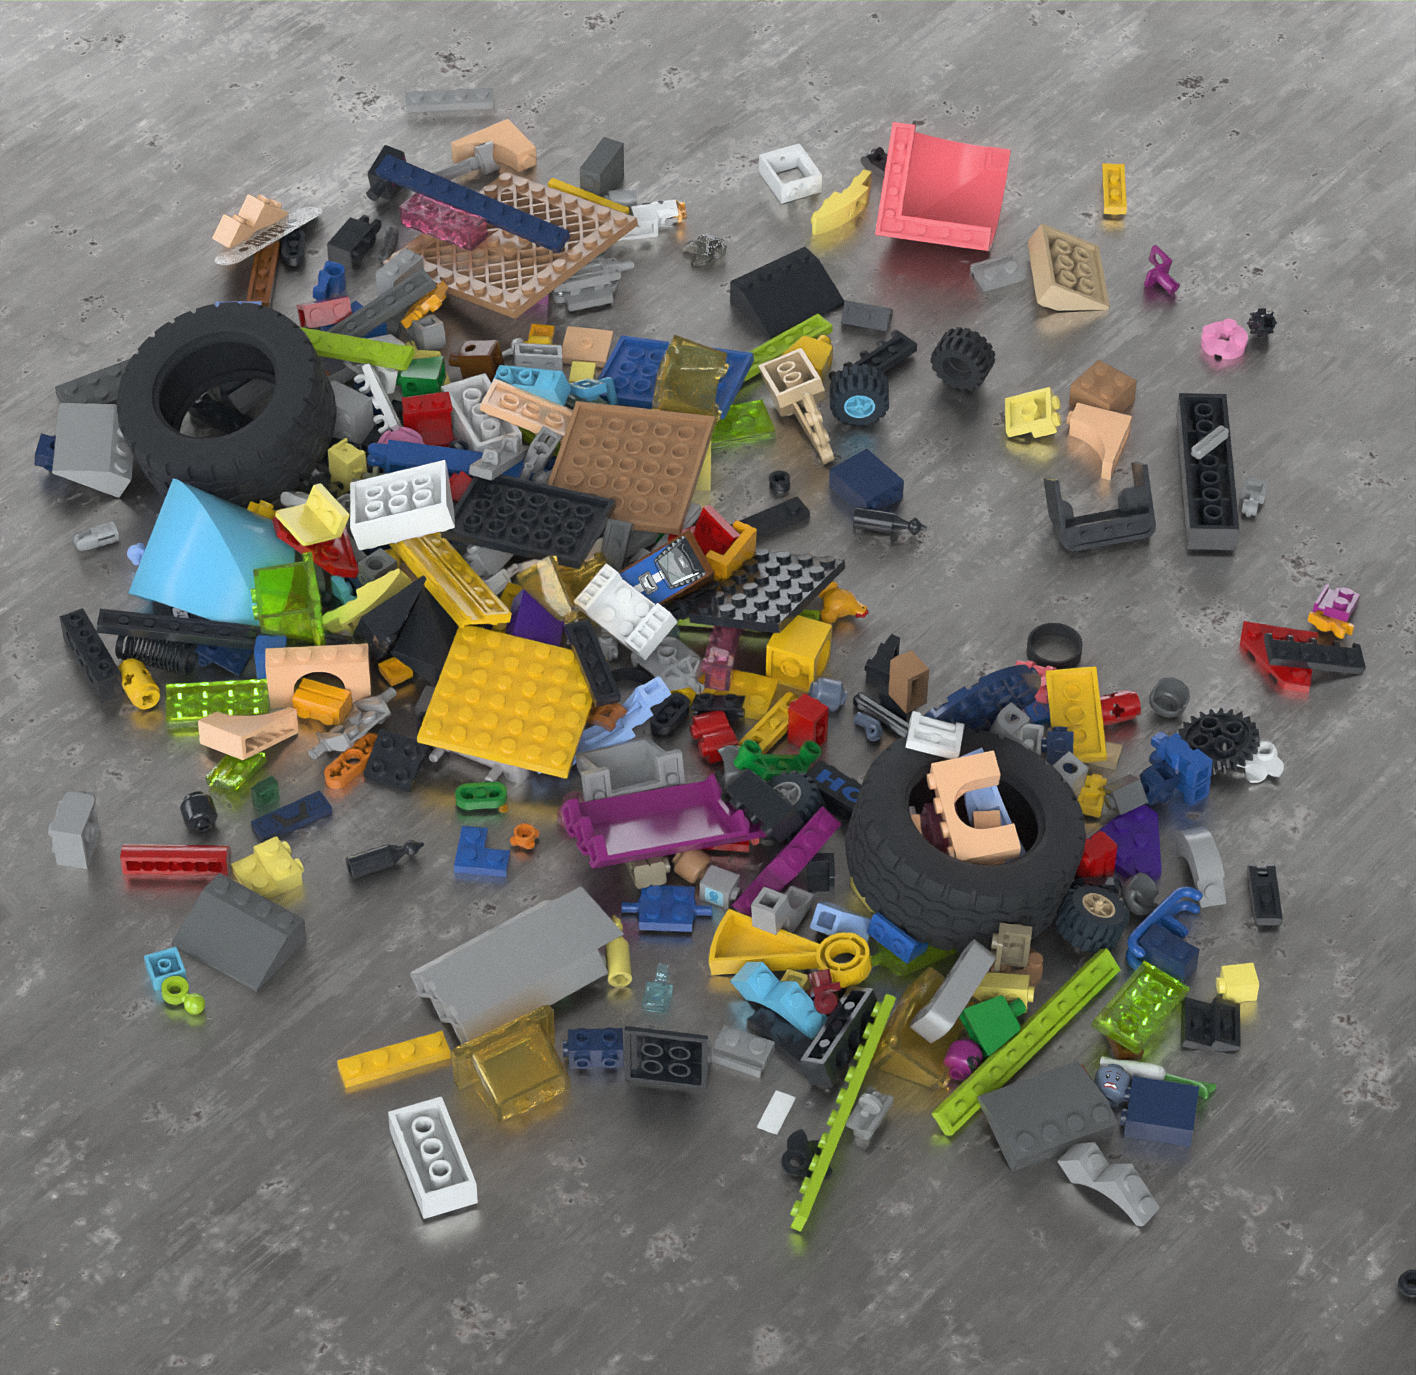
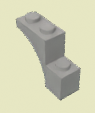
M790 886L784 894L763 887L751 904L752 926L777 935L780 929L793 933L815 902V896L794 886Z
M1095 1142L1075 1143L1057 1161L1071 1183L1086 1185L1103 1193L1118 1204L1136 1226H1144L1160 1209L1131 1163L1109 1164Z

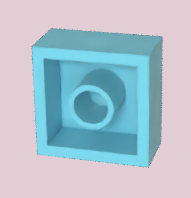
M177 947L144 956L145 966L154 991L161 990L163 981L171 976H180L187 981L186 971Z

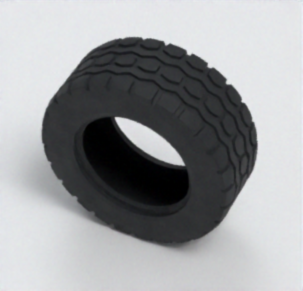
M238 302L219 303L218 307L211 304L196 308V313L188 311L174 318V323L167 322L154 332L155 337L149 336L138 348V354H133L126 366V373H123L117 394V414L119 427L126 443L149 483L162 496L166 498L172 480L177 479L247 509L250 502L257 504L260 503V500L267 503L275 502L280 499L282 492L293 491L300 485V479L306 480L317 467L316 462H321L329 448V443H331L337 410L334 390L310 339L294 321L272 308L262 307L259 304L243 302L240 305ZM246 378L260 379L275 385L271 399L264 410L251 423L238 431L215 438H196L180 433L183 419L190 407L210 389L228 381Z
M964 727L958 758L980 748L984 752L994 751L1001 774L999 785L996 786L1011 823H1014L1018 838L1026 851L1018 859L1003 864L980 865L968 863L953 858L931 845L916 828L909 810L910 806H915L916 814H920V818L938 815L935 812L933 798H936L934 789H929L927 774L930 773L931 763L950 759L906 748L907 736L904 739L900 738L893 742L873 761L867 770L847 828L845 852L848 870L861 897H865V902L875 913L879 912L898 928L905 930L906 934L914 940L923 944L928 941L931 947L951 951L952 948H955L957 953H962L968 944L975 939L991 952L993 933H999L1000 923L1031 926V940L1037 937L1056 919V915L1070 889L1084 853L1086 840L1084 817L1079 801H1076V795L1067 782H1063V776L1051 764L1045 765V759L1030 749L1023 750L1022 744L1006 737L1003 740L999 739V735L983 730L975 733L973 728ZM963 794L958 798L954 807L957 816L968 818Z

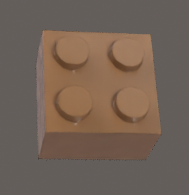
M1097 360L1071 384L1069 405L1075 408L1077 403L1122 413L1135 401L1137 380L1101 360Z

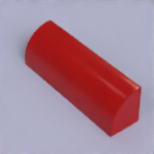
M123 844L120 860L123 874L218 875L221 873L224 876H228L231 848L230 845Z

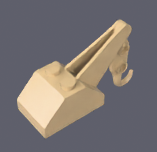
M797 349L758 365L779 415L783 417L794 414L818 452L823 465L834 461L835 458L828 443L830 440L825 428H823V419L820 411L816 407L818 402L825 399V390L820 376L803 349ZM802 408H805L807 411L804 415L800 410Z

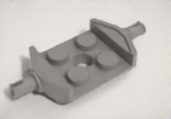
M668 633L646 660L635 652L631 654L634 667L640 664L655 678L660 676L669 691L690 687L697 694H700L705 689V686L698 681L706 672L705 661L672 634Z
M389 687L381 695L356 701L354 704L358 711L351 713L345 723L335 726L329 733H320V731L315 733L319 744L308 751L309 756L312 759H317L325 751L345 752L347 749L352 748L355 740L367 734L368 730L375 724H382L391 715L387 702L397 695L396 691Z

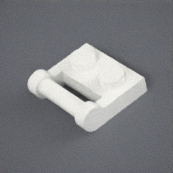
M913 711L909 722L906 748L949 759L958 758L964 724L959 722L952 724L921 716L920 712Z

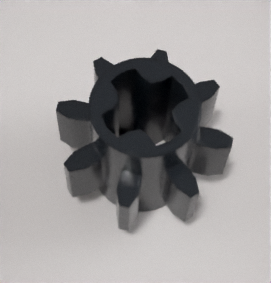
M1260 308L1257 312H1251V317L1247 322L1251 330L1250 333H1257L1258 338L1266 337L1267 334H1273V329L1277 324L1273 316L1274 312H1266V308Z

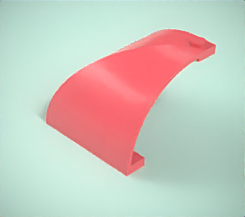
M893 122L875 235L990 251L999 222L1011 150L936 138L915 132L916 125Z

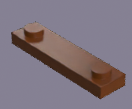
M275 241L255 253L246 301H261L262 307L270 308L280 253V241Z

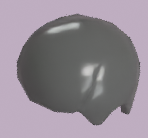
M1162 678L1152 689L1149 696V704L1162 717H1177L1184 712L1190 701L1189 688L1176 678Z
M1139 872L1124 882L1121 890L1122 899L1126 908L1132 913L1147 916L1158 906L1157 903H1154V899L1159 894V889L1153 879L1147 874Z

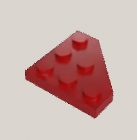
M274 515L272 521L276 536L331 575L350 578L357 577L359 570L346 526L339 538L303 546Z
M1244 621L1240 646L1245 651L1249 650L1256 657L1255 661L1267 673H1271L1278 680L1277 684L1283 690L1309 694L1313 669L1269 665L1264 635L1265 633H1272L1273 639L1285 640V637L1290 635L1293 636L1295 642L1308 643L1309 638H1316L1317 640L1318 633Z

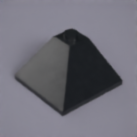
M625 1026V1080L707 1090L712 1064V1046L708 1035Z

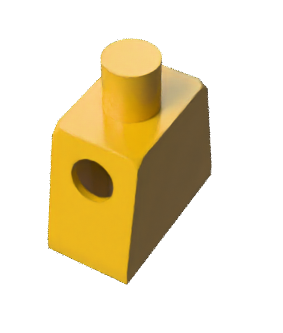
M820 335L818 339L802 336L782 356L802 348L823 384L833 362L831 340L826 335Z

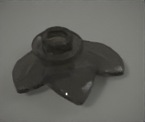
M702 234L698 236L697 240L688 242L682 251L694 255L691 266L696 267L710 263L712 259L723 257L726 254L727 245L723 239L716 238L712 234Z

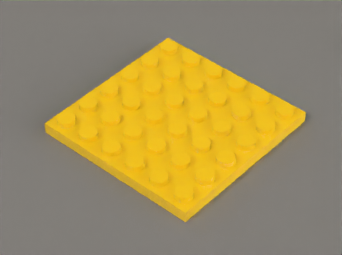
M465 625L464 628L458 627L417 735V742L567 779L593 705V699L573 650L476 626Z

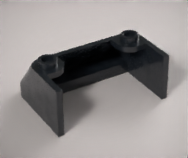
M1131 462L1134 486L1124 488L1119 493V509L1074 517L1073 508L1070 503L1061 498L1059 480L1043 478L1049 518L1062 546L1070 551H1080L1145 539L1152 536L1156 529V521L1147 464Z

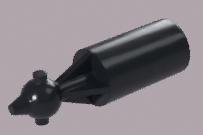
M857 506L855 509L853 528L889 534H892L893 531L908 529L913 535L927 530V526L922 524L917 518H913L908 522L896 516L895 512Z
M408 840L404 846L384 844L347 856L345 861L348 872L352 879H356L393 867L405 854L410 856L417 854L419 849L424 846V843Z

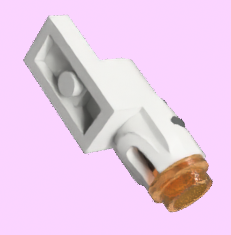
M672 199L631 206V216L637 217L638 226L617 242L658 236V227L680 223L682 220L687 219L685 202Z

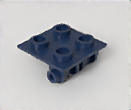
M199 644L195 652L199 654L197 658L200 666L206 667L214 662L239 677L253 650Z

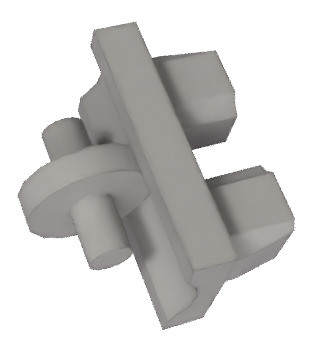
M869 1086L847 1119L846 1127L853 1129L854 1135L868 1140L893 1104L894 1096L882 1094Z

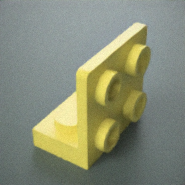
M320 483L313 485L306 504L278 510L275 516L303 546H308L341 537L350 514Z

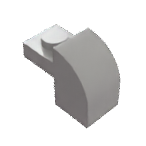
M434 314L425 316L420 320L412 321L413 326L405 328L407 337L416 343L418 350L436 351L444 348L446 345L443 322Z

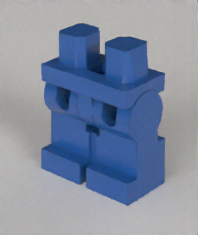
M1160 731L1151 738V745L1156 750L1149 756V762L1152 765L1167 762L1181 779L1176 788L1184 794L1183 801L1191 807L1208 796L1211 782L1209 777H1211L1213 760L1199 749L1194 751L1190 749L1189 744L1182 740L1178 733L1169 737L1163 731Z

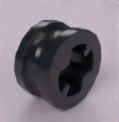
M781 470L772 472L769 475V488L776 493L787 492L790 489V475Z

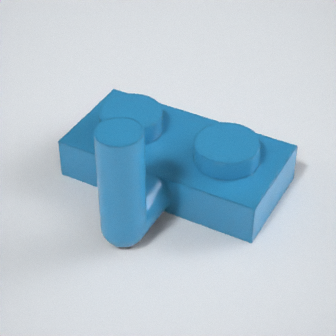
M611 377L600 380L587 378L569 384L572 388L570 394L578 396V398L592 401L599 399L600 394L606 393L609 405L619 404Z

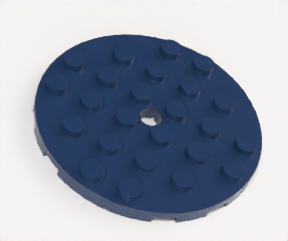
M1027 665L1006 667L979 678V682L972 685L968 690L965 686L946 697L948 702L940 705L937 709L933 707L923 716L956 724V722L963 723L965 728H973L975 733H978L979 730L989 732L1000 711L1010 702L1022 711L1036 700L1035 695L1040 689L1041 677L1034 667L1030 669ZM1012 714L1010 721L1018 719L1016 715Z

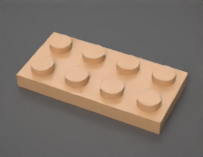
M497 379L493 380L479 409L492 417H498L512 425L530 430L534 434H538L541 428L545 426L562 436L559 444H562L573 412L572 409Z

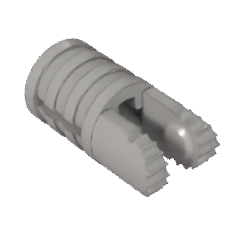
M114 521L89 527V529L75 533L72 537V541L79 551L99 548L120 541Z

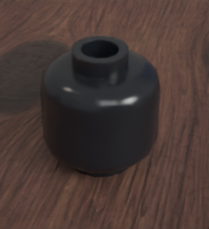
M201 791L186 795L180 805L184 823L189 829L204 832L209 830L217 820L218 814L213 799L210 795L204 794Z

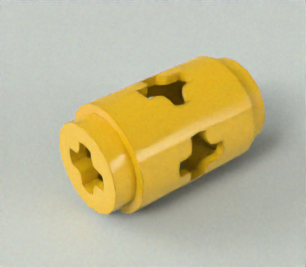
M134 658L123 661L118 669L122 675V687L134 706L140 709L152 708L159 701L160 690L143 662Z

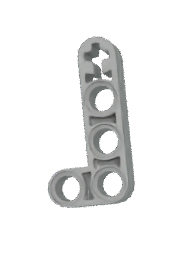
M977 940L971 941L952 967L930 1003L915 1015L909 1027L930 1044L945 1035L958 1019L994 963L996 956Z

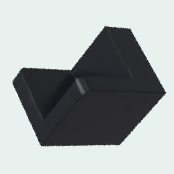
M816 853L807 863L808 892L812 894H834V853Z

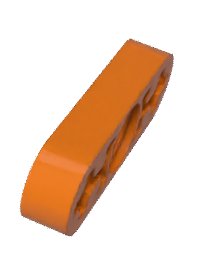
M374 733L365 734L354 743L352 748L347 749L324 770L325 784L331 789H341L366 768L378 735ZM351 758H358L359 760H361L357 764L347 763V761Z

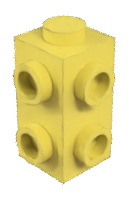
M987 972L973 994V1005L1003 995L1007 1003L1020 998L1027 1010L1028 1003L1034 1002L1035 986H1030V975Z

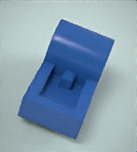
M332 261L325 262L323 270H320L318 274V285H314L313 298L316 301L330 298L331 293L338 294L345 291L346 275L345 267L342 264Z

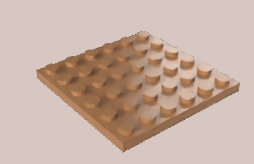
M576 401L547 485L615 500L616 508L609 519L634 524L633 530L681 535L716 425L715 416Z

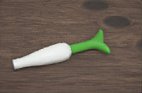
M1102 1056L1099 1067H1107L1109 1064L1120 1065L1129 1074L1131 1079L1133 1076L1199 1086L1198 1096L1207 1099L1209 1093L1213 1092L1217 1087L1216 1083L1193 1081L1167 1074L1162 1066L1151 1063L1117 1060Z

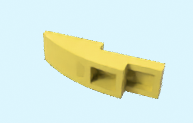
M863 169L858 176L854 177L851 185L843 190L842 194L834 191L829 198L824 200L821 208L815 211L811 217L813 235H819L836 229L864 210L868 205L869 191L871 190V171Z
M398 568L375 581L368 582L365 586L356 590L357 599L349 601L345 605L315 619L317 628L322 632L329 630L336 635L347 630L353 635L361 617L412 583L411 579Z

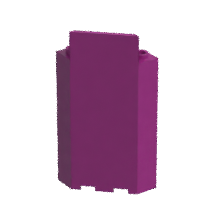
M715 774L709 775L704 781L593 801L578 803L577 798L570 799L561 806L566 831L570 837L576 836L578 840L576 846L583 855L590 856L589 864L592 869L766 837L760 830L758 823L754 826L745 817L744 814L746 812L736 810L730 802H723L721 800L722 789L720 783L716 782Z

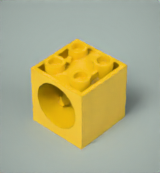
M798 615L780 633H773L767 644L766 676L779 679V684L809 692L812 681L816 682L818 678L822 677L831 659L832 625Z

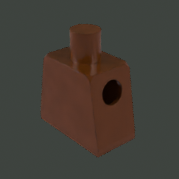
M498 340L466 341L459 353L452 352L449 356V365L460 367L463 380L485 373L492 383L499 365H505Z

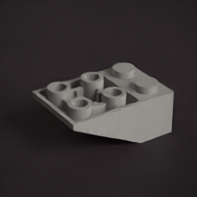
M514 343L512 366L562 371L561 345Z

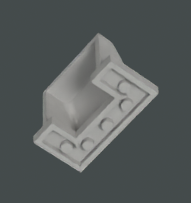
M648 737L575 754L577 769L582 777L585 802L685 784L682 752L679 749L666 752Z

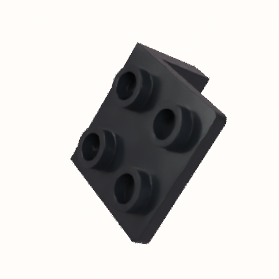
M380 728L363 776L367 779L411 792L423 757L429 758L434 748L430 745L418 743L415 739Z

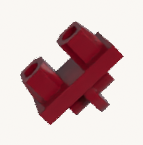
M830 969L808 974L810 989L806 990L805 993L810 998L814 997L813 1005L815 1010L821 1014L832 1013L838 1004L834 992L841 990L840 982L833 983Z

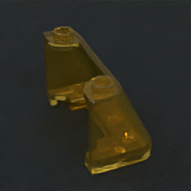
M674 335L657 371L651 410L715 416L717 424L722 410H719V404L715 403L718 381L720 377H725L728 371L729 364L726 363L727 353Z
M598 552L593 554L592 558L584 561L579 570L559 565L556 556H548L517 574L516 578L521 588L557 621H563L566 624L576 619L589 618L580 610L579 606H575L573 601L608 562L604 552Z
M929 966L910 983L901 995L882 1032L870 1062L871 1067L934 1091L938 1088L943 1089L951 1078V1075L948 1074L950 1068L943 1065V1060L950 1045L954 1041L959 1040L962 1032L965 1030L959 1017L945 1035L931 1044L909 1027L915 1015L930 1003L946 977ZM972 996L965 1008L980 1001Z

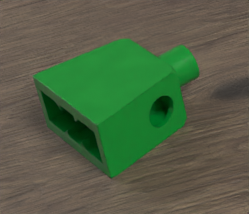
M444 356L412 359L407 371H398L395 386H402L404 397L441 393V386H444L446 380Z
M1000 995L964 1008L959 1015V1019L970 1039L978 1044L983 1057L993 1054L1021 1029L1016 1017L1027 1010L1020 998L1007 1003L1005 997Z

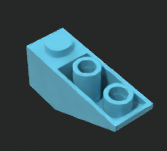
M499 365L494 379L562 406L565 405L572 389L562 371Z

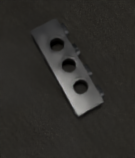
M81 608L59 616L63 638L100 702L123 695L124 689L122 687L121 672L100 636L96 633V629L84 609Z
M851 985L848 987L800 1060L809 1084L830 1088L835 1086L855 1055L859 1044H862L865 1040L862 1038L868 1022L871 1024L874 1022L875 1018L870 1016L878 1001L874 989Z

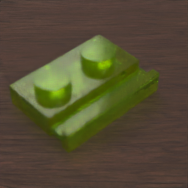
M259 752L245 760L227 754L205 777L207 785L215 784L217 788L238 793L267 762L265 754Z

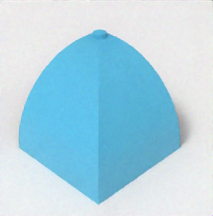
M173 479L128 594L150 603L156 601L210 621L277 628L291 586L295 549L276 536L271 519L182 481Z

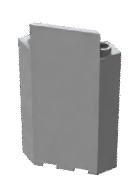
M580 886L556 900H544L410 972V976L420 997L431 999L441 1022L452 1024L462 1047L474 1048L608 974L605 967L607 965L606 959L598 951V948L624 935V933L584 888Z

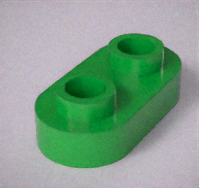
M500 782L466 783L456 789L455 801L458 807L465 810L498 808L507 801V789Z

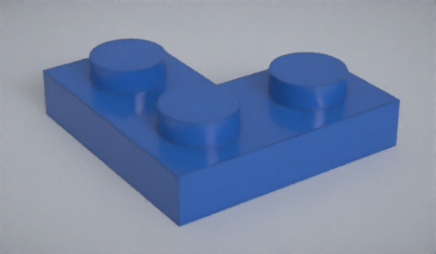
M462 826L454 862V872L507 877L510 850L486 848L488 828Z

